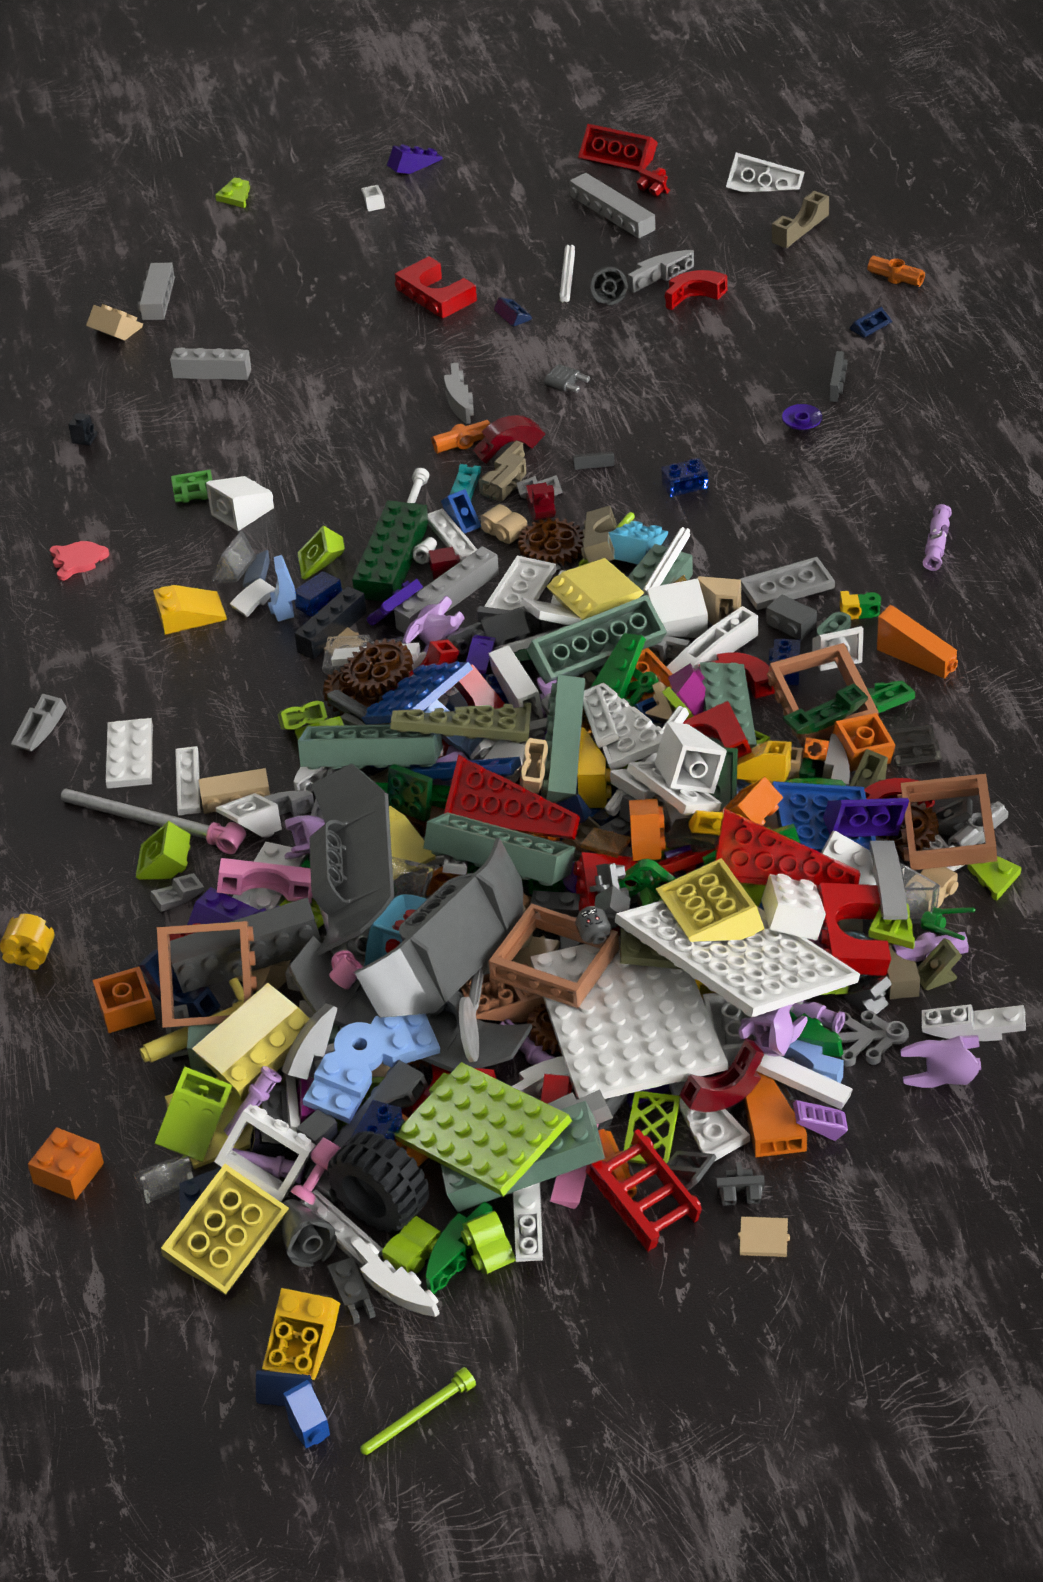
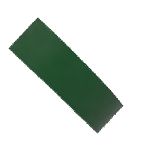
M853 683L837 691L834 699L807 712L802 708L784 716L783 721L796 734L818 732L852 714L868 700V696Z

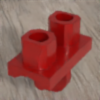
M660 167L656 171L652 170V172L644 168L640 169L639 174L641 177L636 182L640 190L645 191L650 186L649 191L655 197H658L662 192L668 194L670 189L666 186L668 176H666L665 169Z

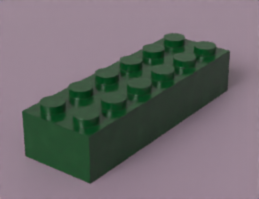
M387 500L352 578L353 589L364 593L365 600L385 602L393 596V592L397 589L401 590V585L404 583L414 560L413 549L421 543L429 525L427 505Z

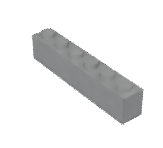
M584 173L569 181L571 197L637 238L655 231V214L591 175Z
M483 546L396 607L394 609L396 629L405 633L410 623L418 618L421 609L427 605L438 604L444 596L449 597L452 601L447 610L449 611L499 574L497 554Z

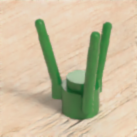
M934 907L932 912H924L921 919V928L933 933L964 940L965 937L963 935L945 929L946 918L942 917V914L975 912V908L941 909Z

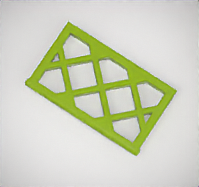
M644 1091L635 1092L623 1151L632 1145L635 1121L641 1119L648 1127L642 1131V1134L653 1133L658 1139V1142L653 1145L654 1149L656 1150L661 1146L665 1148L663 1160L667 1164L670 1158L680 1096ZM639 1098L649 1099L652 1103L642 1111L638 1109ZM666 1101L674 1102L673 1111L669 1114H666L660 1106ZM656 1108L663 1118L651 1124L644 1115ZM668 1122L670 1125L669 1133L666 1137L662 1138L656 1131V1128ZM640 1154L628 1161L647 1164Z

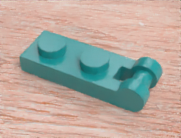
M460 464L459 472L450 495L466 489L471 501L480 478L481 466L467 467L466 464Z

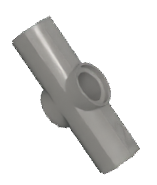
M998 801L990 804L994 829L1008 818V811L1004 804ZM973 813L972 818L968 819V823L948 839L949 847L953 844L955 847L985 842L981 813Z

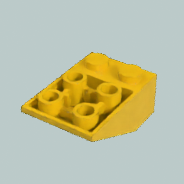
M766 741L751 748L752 753L737 760V779L745 780L747 783H754L766 777L771 784L773 781L786 782L791 769L792 742Z
M281 1288L262 1369L273 1372L311 1375V1379L315 1380L335 1329L340 1303L333 1298Z

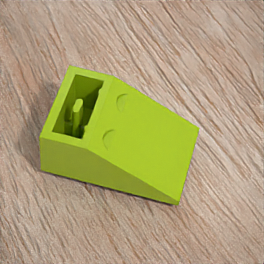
M184 1067L155 1144L203 1162L231 1094L232 1085Z

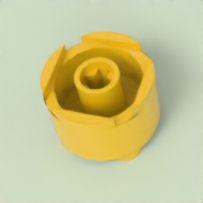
M20 914L18 918L12 917L0 942V950L3 953L2 959L10 964L15 963L20 966H27L32 970L38 969L46 960L54 940V930L52 927L49 929L45 925V920L32 914Z

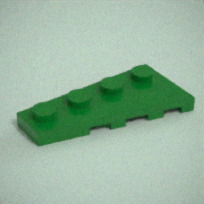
M624 633L590 688L605 683L617 693L618 697L623 699L646 638L642 635Z

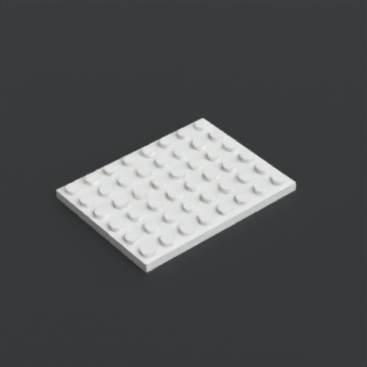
M663 901L616 913L615 923L624 928L626 932L640 939L642 943L653 948L659 955L666 957L675 966L689 973L692 978L699 980L711 991L716 992L725 998L727 1002L735 1005L751 1017L857 983L860 973L808 939L770 930L765 911L758 906L757 909L764 930L742 940L690 942Z
M618 936L619 951L579 1008L543 997L577 1099L599 1089L604 1099L684 1081L688 1079L690 1074L705 1076L728 1070L727 1059L695 979L682 969L620 964V936ZM582 944L530 956L531 964L534 969L577 983L600 949Z

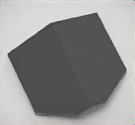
M676 1151L667 1165L684 1187L690 1190L700 1181L717 1157L715 1154Z

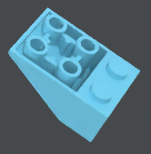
M631 521L629 524L616 528L609 532L615 549L614 559L639 564L654 544L662 545L668 535V531L662 530V527L650 525V527L642 526L643 523L638 521Z

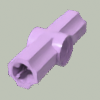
M927 932L916 939L914 949L899 945H892V948L898 956L906 960L919 962L924 961L943 938L950 940L960 954L967 953L969 946L965 932L958 933L965 937L964 940L948 935L936 936L934 933Z

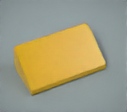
M696 810L688 824L691 833L719 835L723 813Z

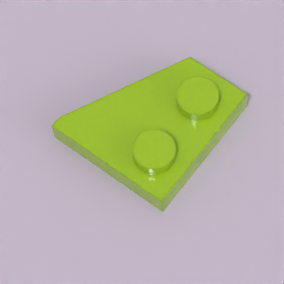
M997 856V862L969 864L967 867L973 876L978 878L979 883L983 887H988L992 892L991 897L996 901L1021 874L1020 866Z
M907 904L908 919L883 920L881 910L879 909L869 928L868 937L914 949L915 938L912 932L909 905Z

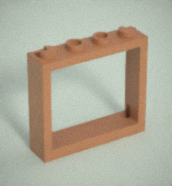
M844 643L770 663L769 672L766 674L769 679L768 684L773 686L776 701L781 703L784 716L799 710L783 676L834 661L846 685L849 686L855 683L868 696V700L858 708L860 712L849 715L845 719L873 713L879 715V712ZM835 724L814 733L796 734L793 730L792 733L793 736L798 738L801 746H805L806 737L821 740L830 739Z
M986 774L901 783L902 794H898L897 797L909 799V804L901 824L906 825V829H901L903 843H908V847H903L905 861H910L911 871L997 862L996 840ZM979 796L985 844L916 851L911 802Z
M531 903L488 961L490 978L579 1008L619 951L618 932L611 930L606 940L601 944L587 943L580 937L575 924L576 918ZM536 928L600 949L577 983L512 960Z
M249 922L157 927L163 1027L221 1024L230 1016L174 1018L170 934L240 930L245 1003L253 996V991H257V978L252 976L251 966H256L255 951H250V941H254L253 926H249Z

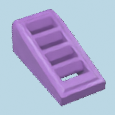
M798 1100L793 1103L797 1124L834 1141L847 1132L848 1126L845 1112Z

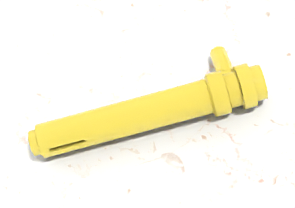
M233 978L229 981L238 1002L233 1003V1007L212 1016L231 1015L244 1004V990L238 978ZM188 1026L144 1044L143 1048L139 1049L144 1062L149 1061L152 1063L187 1048Z

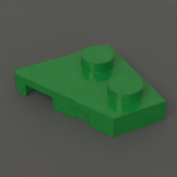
M904 681L874 683L875 688L867 689L879 713L915 699V691Z

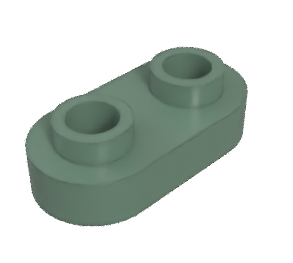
M844 612L833 613L818 626L817 636L850 629V615Z

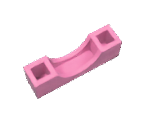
M221 858L217 893L241 895L249 889L266 888L281 893L288 901H297L308 897L309 903H311V870L304 867Z

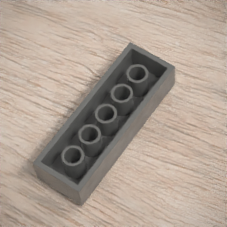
M308 897L231 921H247L249 926H253L254 941H250V951H255L256 966H251V971L267 968L268 966L295 958L312 936L322 944ZM240 930L196 932L170 941L171 962L183 993L195 991L199 988L243 975Z

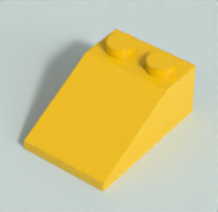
M177 585L164 586L153 590L156 608L165 635L227 620L217 591Z
M581 727L577 774L578 794L589 808H604L607 805V799L612 798V785H607V782H611V769L606 768L605 756L586 729Z

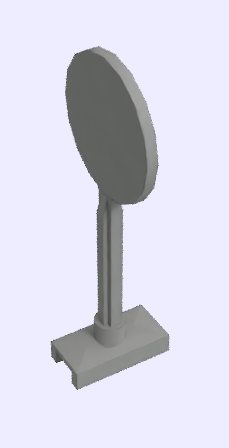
M488 961L472 976L469 997H462L459 1003L461 1040L469 1062H477L479 1057V1032L476 1010L479 1007L483 977L485 973H490Z

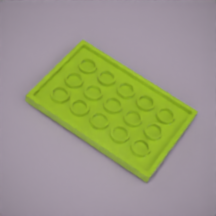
M461 1062L394 1133V1136L400 1143L504 1197L572 1120L569 1114Z

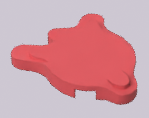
M89 541L75 542L66 546H52L50 548L51 555L55 557L53 565L55 568H60L57 572V577L61 581L67 580L76 573L87 572L96 568L95 563L101 562L109 556L107 547Z

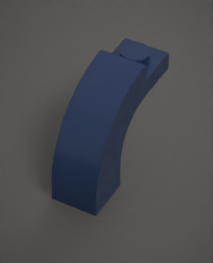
M153 950L139 964V967L149 980L146 986L161 1002L158 950ZM172 969L174 1006L187 1004L189 1018L212 1016L221 1005L209 987H202L195 991L183 993L176 973Z

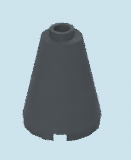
M289 1199L284 1201L283 1204L289 1210L279 1224L288 1257L294 1264L300 1267L315 1266L314 1262L320 1259L322 1262L332 1254L337 1244V1236L333 1226L298 1200Z

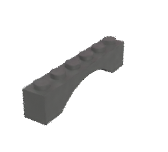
M399 1060L394 1067L388 1070L386 1077L379 1086L372 1090L366 1102L359 1106L350 1124L344 1125L341 1128L339 1135L333 1143L342 1147L354 1134L367 1132L393 1108L399 1111L413 1106L428 1088L423 1073ZM316 1163L308 1169L307 1175L305 1176L306 1180L309 1177L312 1170L314 1169ZM325 1170L313 1191H319L326 1199L335 1204L338 1198L335 1190H332L330 1186V1180L327 1177L328 1171Z

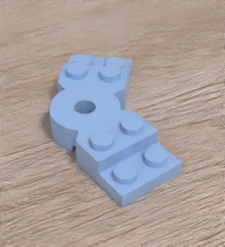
M426 1014L381 1018L375 1016L371 1024L356 1022L343 1027L335 1037L334 1052L325 1054L314 1073V1081L303 1098V1105L314 1110L318 1109L326 1115H331L350 1124L372 1084L371 1071L378 1068L382 1062L384 1065L394 1067L399 1060L404 1063H410L440 1053L439 1043Z

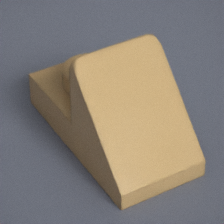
M659 681L652 685L655 691L653 697L658 705L646 711L645 714L653 720L666 723L674 713V709L662 693L667 686Z

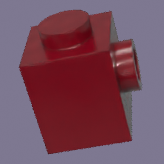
M453 547L428 551L433 580L460 562L459 554L455 555Z

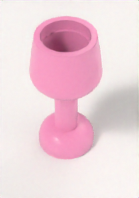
M323 1137L310 1155L311 1160L316 1163L314 1169L303 1186L296 1185L290 1192L313 1205L315 1194L312 1190L323 1172L327 1170L331 1158L341 1147Z

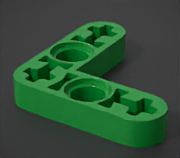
M642 859L625 871V878L618 879L619 888L626 887L629 890V897L631 899L646 887L658 895L656 888L660 887L658 885L660 882L669 883L676 878L652 859ZM626 880H633L637 885L628 886L624 882Z

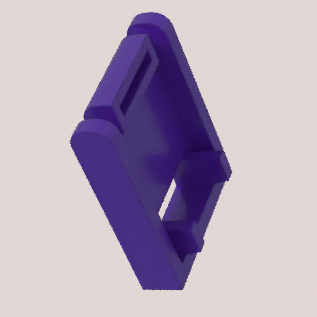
M418 579L411 583L409 581L401 585L403 589H397L393 592L392 597L383 602L379 609L367 617V622L370 625H375L391 614L396 607L420 591L423 586Z

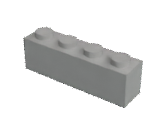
M150 263L149 270H146V281H143V291L140 293L141 301H138V312L141 313L142 320L165 319L175 279L172 263Z
M174 348L170 358L173 378L248 380L251 372L249 350Z

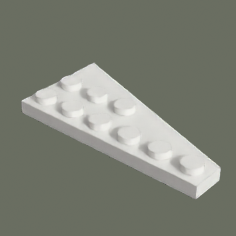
M605 683L599 684L620 740L602 747L611 771L623 768L630 762L645 759L649 755L658 752L664 732L663 729L659 726L656 727L647 716L634 706L631 707L624 698L618 697L617 693Z

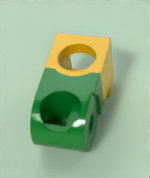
M840 591V612L847 613L851 619L877 617L880 614L881 597L873 592L864 595H850L849 591Z

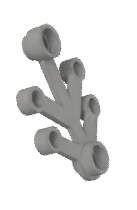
M870 1010L862 1012L861 1023L851 1018L850 1014L844 1012L845 1020L847 1021L844 1022L842 1029L849 1028L854 1032L837 1033L842 1039V1043L856 1042L849 1049L844 1050V1054L841 1056V1060H844V1066L847 1067L853 1066L856 1063V1056L874 1040L881 1041L874 1048H869L866 1051V1061L871 1065L879 1064L881 1062V1054L892 1044H902L909 1037V1031L904 1023L900 1021L887 1023ZM875 1026V1027L878 1028L879 1030H873V1031H872L871 1029H869V1028H867V1027Z

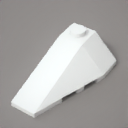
M736 153L726 188L740 192L800 190L805 172Z

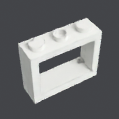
M250 1104L243 1110L214 1162L221 1167L227 1164L282 1202L289 1194L316 1145L305 1134L296 1133L291 1130L286 1122L280 1119L275 1120L267 1115L265 1109ZM247 1122L299 1154L284 1182L232 1150Z

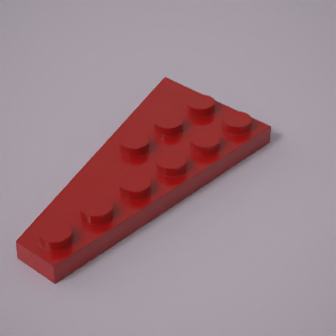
M458 754L444 814L449 812L526 834L575 840L580 820L577 814L544 799L536 793L526 790L524 787Z
M723 808L715 861L722 858L739 882L766 886L770 874H785L793 880H809L817 886V889H819L820 883L859 884V870Z

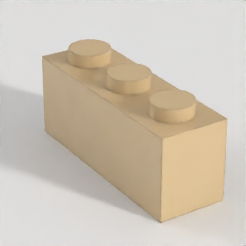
M266 768L198 779L204 814L216 812L215 807L253 793L262 797L270 795Z

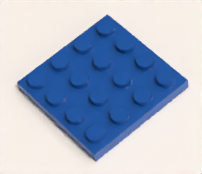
M458 661L450 664L445 662L440 665L435 663L429 666L420 665L413 670L414 674L412 676L404 678L397 684V689L388 691L382 696L383 700L369 706L362 720L366 725L391 723L392 712L395 710L420 709L424 711L473 670L469 662L459 663Z
M776 781L772 783L775 789L783 796V799L777 804L779 809L776 811L779 828L794 823L801 844L820 853L830 836L823 819L828 801L866 799L864 787ZM875 836L847 837L868 850L870 841H876Z

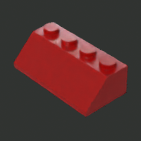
M587 124L578 158L640 171L641 168L645 169L653 160L658 142L650 136Z

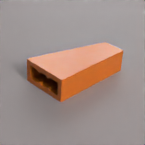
M889 605L878 616V651L944 679L950 672L955 671L958 665V660H956L957 650L892 605Z
M757 1072L761 1076L760 1081L743 1099L755 1157L807 1151V1132L802 1125L796 1123L793 1109L773 1078Z

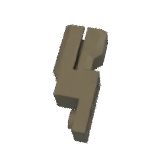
M515 441L494 461L495 470L488 471L479 480V490L483 496L492 497V499L499 502L503 501L517 487V482L522 481V478L527 474L522 442Z

